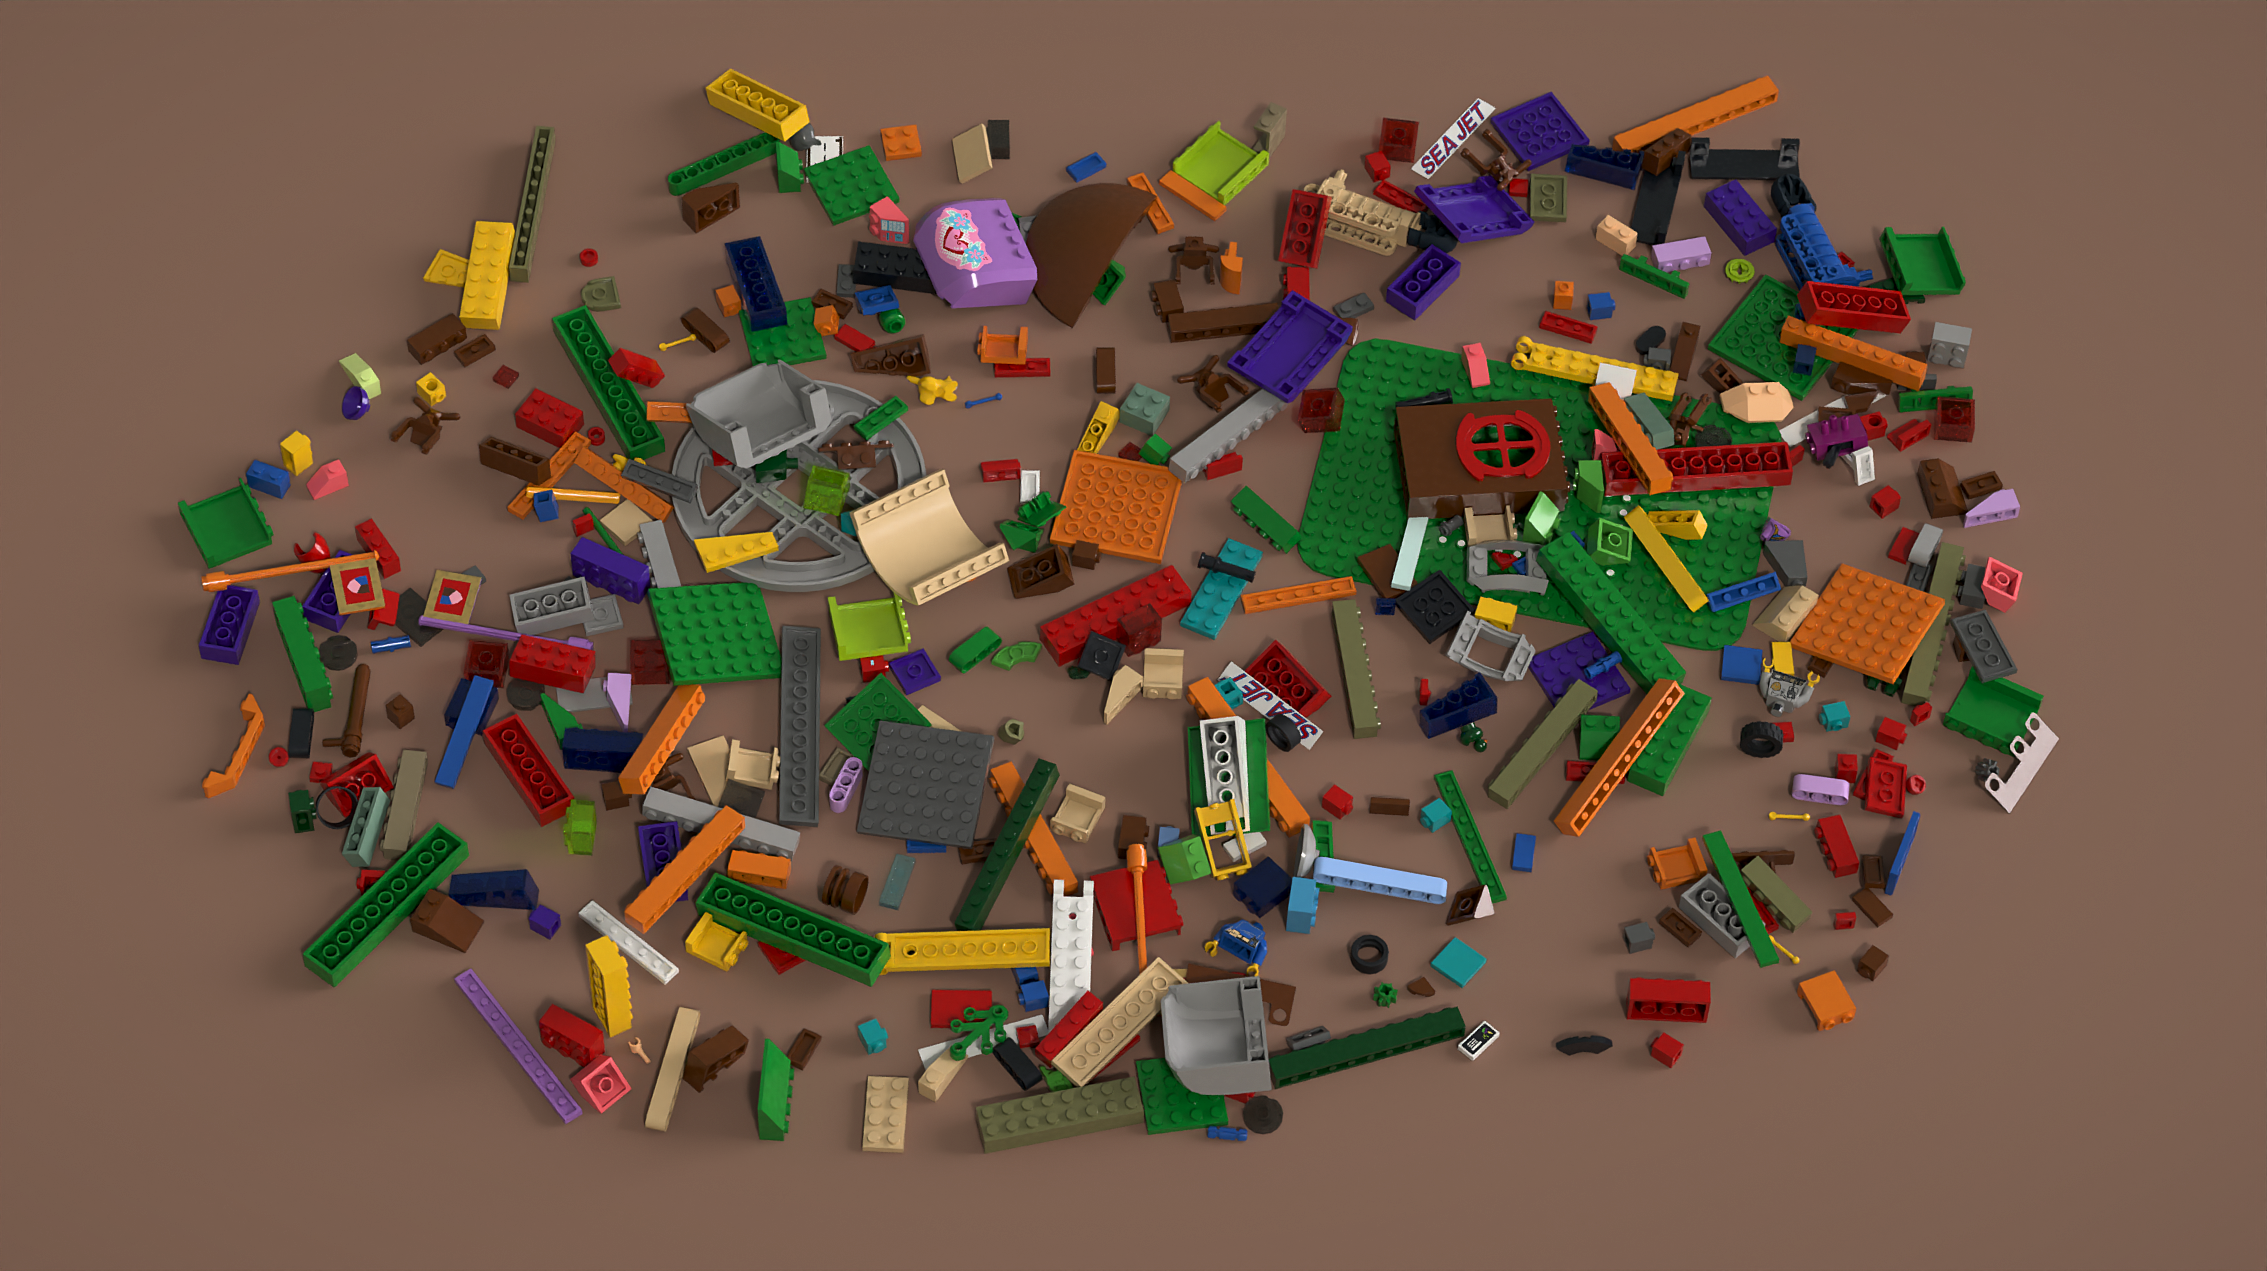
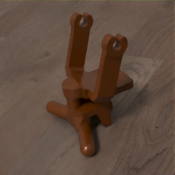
M1486 129L1482 133L1483 138L1501 153L1486 167L1467 148H1464L1460 154L1480 172L1481 176L1490 172L1498 183L1497 190L1502 191L1513 180V177L1516 178L1531 166L1532 161L1527 159L1516 168L1512 167V163L1507 164L1505 162V157L1508 154L1507 148L1492 135L1489 129Z
M1185 237V243L1168 247L1170 253L1183 251V256L1176 258V284H1181L1180 265H1185V267L1191 270H1197L1204 265H1209L1210 285H1215L1213 258L1206 256V252L1217 253L1219 251L1218 246L1205 244L1203 237Z
M1214 355L1200 371L1192 375L1180 376L1177 378V382L1183 384L1197 381L1199 385L1195 388L1196 391L1200 392L1201 399L1210 408H1214L1219 413L1222 411L1221 402L1229 398L1225 387L1226 383L1230 384L1244 396L1249 394V391H1247L1249 388L1230 374L1224 373L1221 376L1214 374L1211 370L1219 361V356Z
M1688 393L1681 394L1680 400L1669 415V424L1674 429L1675 446L1686 445L1689 431L1703 432L1704 428L1695 424L1712 401L1708 394L1701 395L1700 400L1689 417L1681 415L1691 402L1692 397L1688 396Z
M415 397L413 400L414 404L424 413L417 419L413 417L407 418L397 430L393 431L391 441L396 443L409 427H413L410 441L422 446L424 450L421 453L427 455L434 444L440 439V431L442 430V426L439 425L440 420L457 421L460 419V414L436 411L419 397Z
M677 753L667 758V761L653 780L654 785L651 787L669 791L677 786V784L682 783L688 797L696 800L685 778L681 775L675 777L668 768V766L681 761L684 757L683 754Z

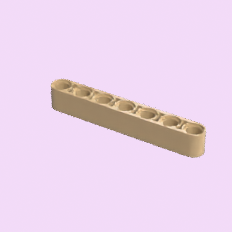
M680 1007L647 1113L646 1128L665 1132L668 1128L689 1057L688 1053L691 1050L699 1024L700 1011L683 1007Z

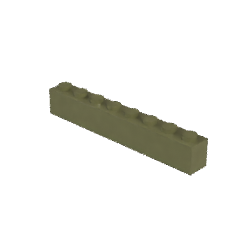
M1355 599L1332 601L1331 613L1354 739L1377 737V731L1381 729V722L1379 717L1376 718L1378 705L1377 701H1373V697H1375L1374 685H1370L1372 672L1367 668L1369 656L1364 651L1366 649V639L1362 638L1361 635L1363 634V623L1359 622V618H1361L1360 607H1356Z
M1580 679L1575 684H1570L1566 695L1557 700L1555 708L1547 712L1543 723L1535 727L1533 735L1524 740L1520 751H1516L1512 755L1511 762L1507 766L1504 765L1497 779H1493L1489 783L1488 798L1508 810L1579 723L1581 715H1585L1597 701L1598 690Z

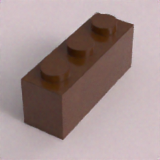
M1676 128L1645 150L1642 168L1657 176L1672 165L1673 158L1678 156L1679 151H1684L1686 154L1689 153L1692 135Z
M452 313L407 339L408 351L422 365L467 339L466 327Z

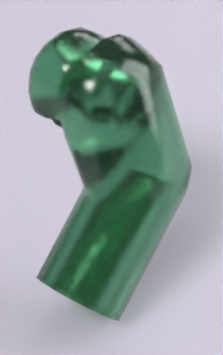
M1076 666L1068 668L1069 677L1074 680L1085 679L1090 674L1085 670L1078 669Z

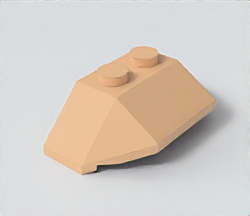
M1779 382L1743 383L1719 395L1723 411L1732 414L1746 423L1782 422L1794 408L1789 391Z

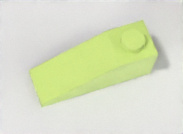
M356 353L339 360L340 365L353 385L363 388L367 392L369 399L381 394L379 379L371 367Z

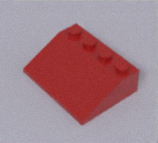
M1277 640L1245 670L1247 674L1305 718L1319 710L1332 697L1287 648Z

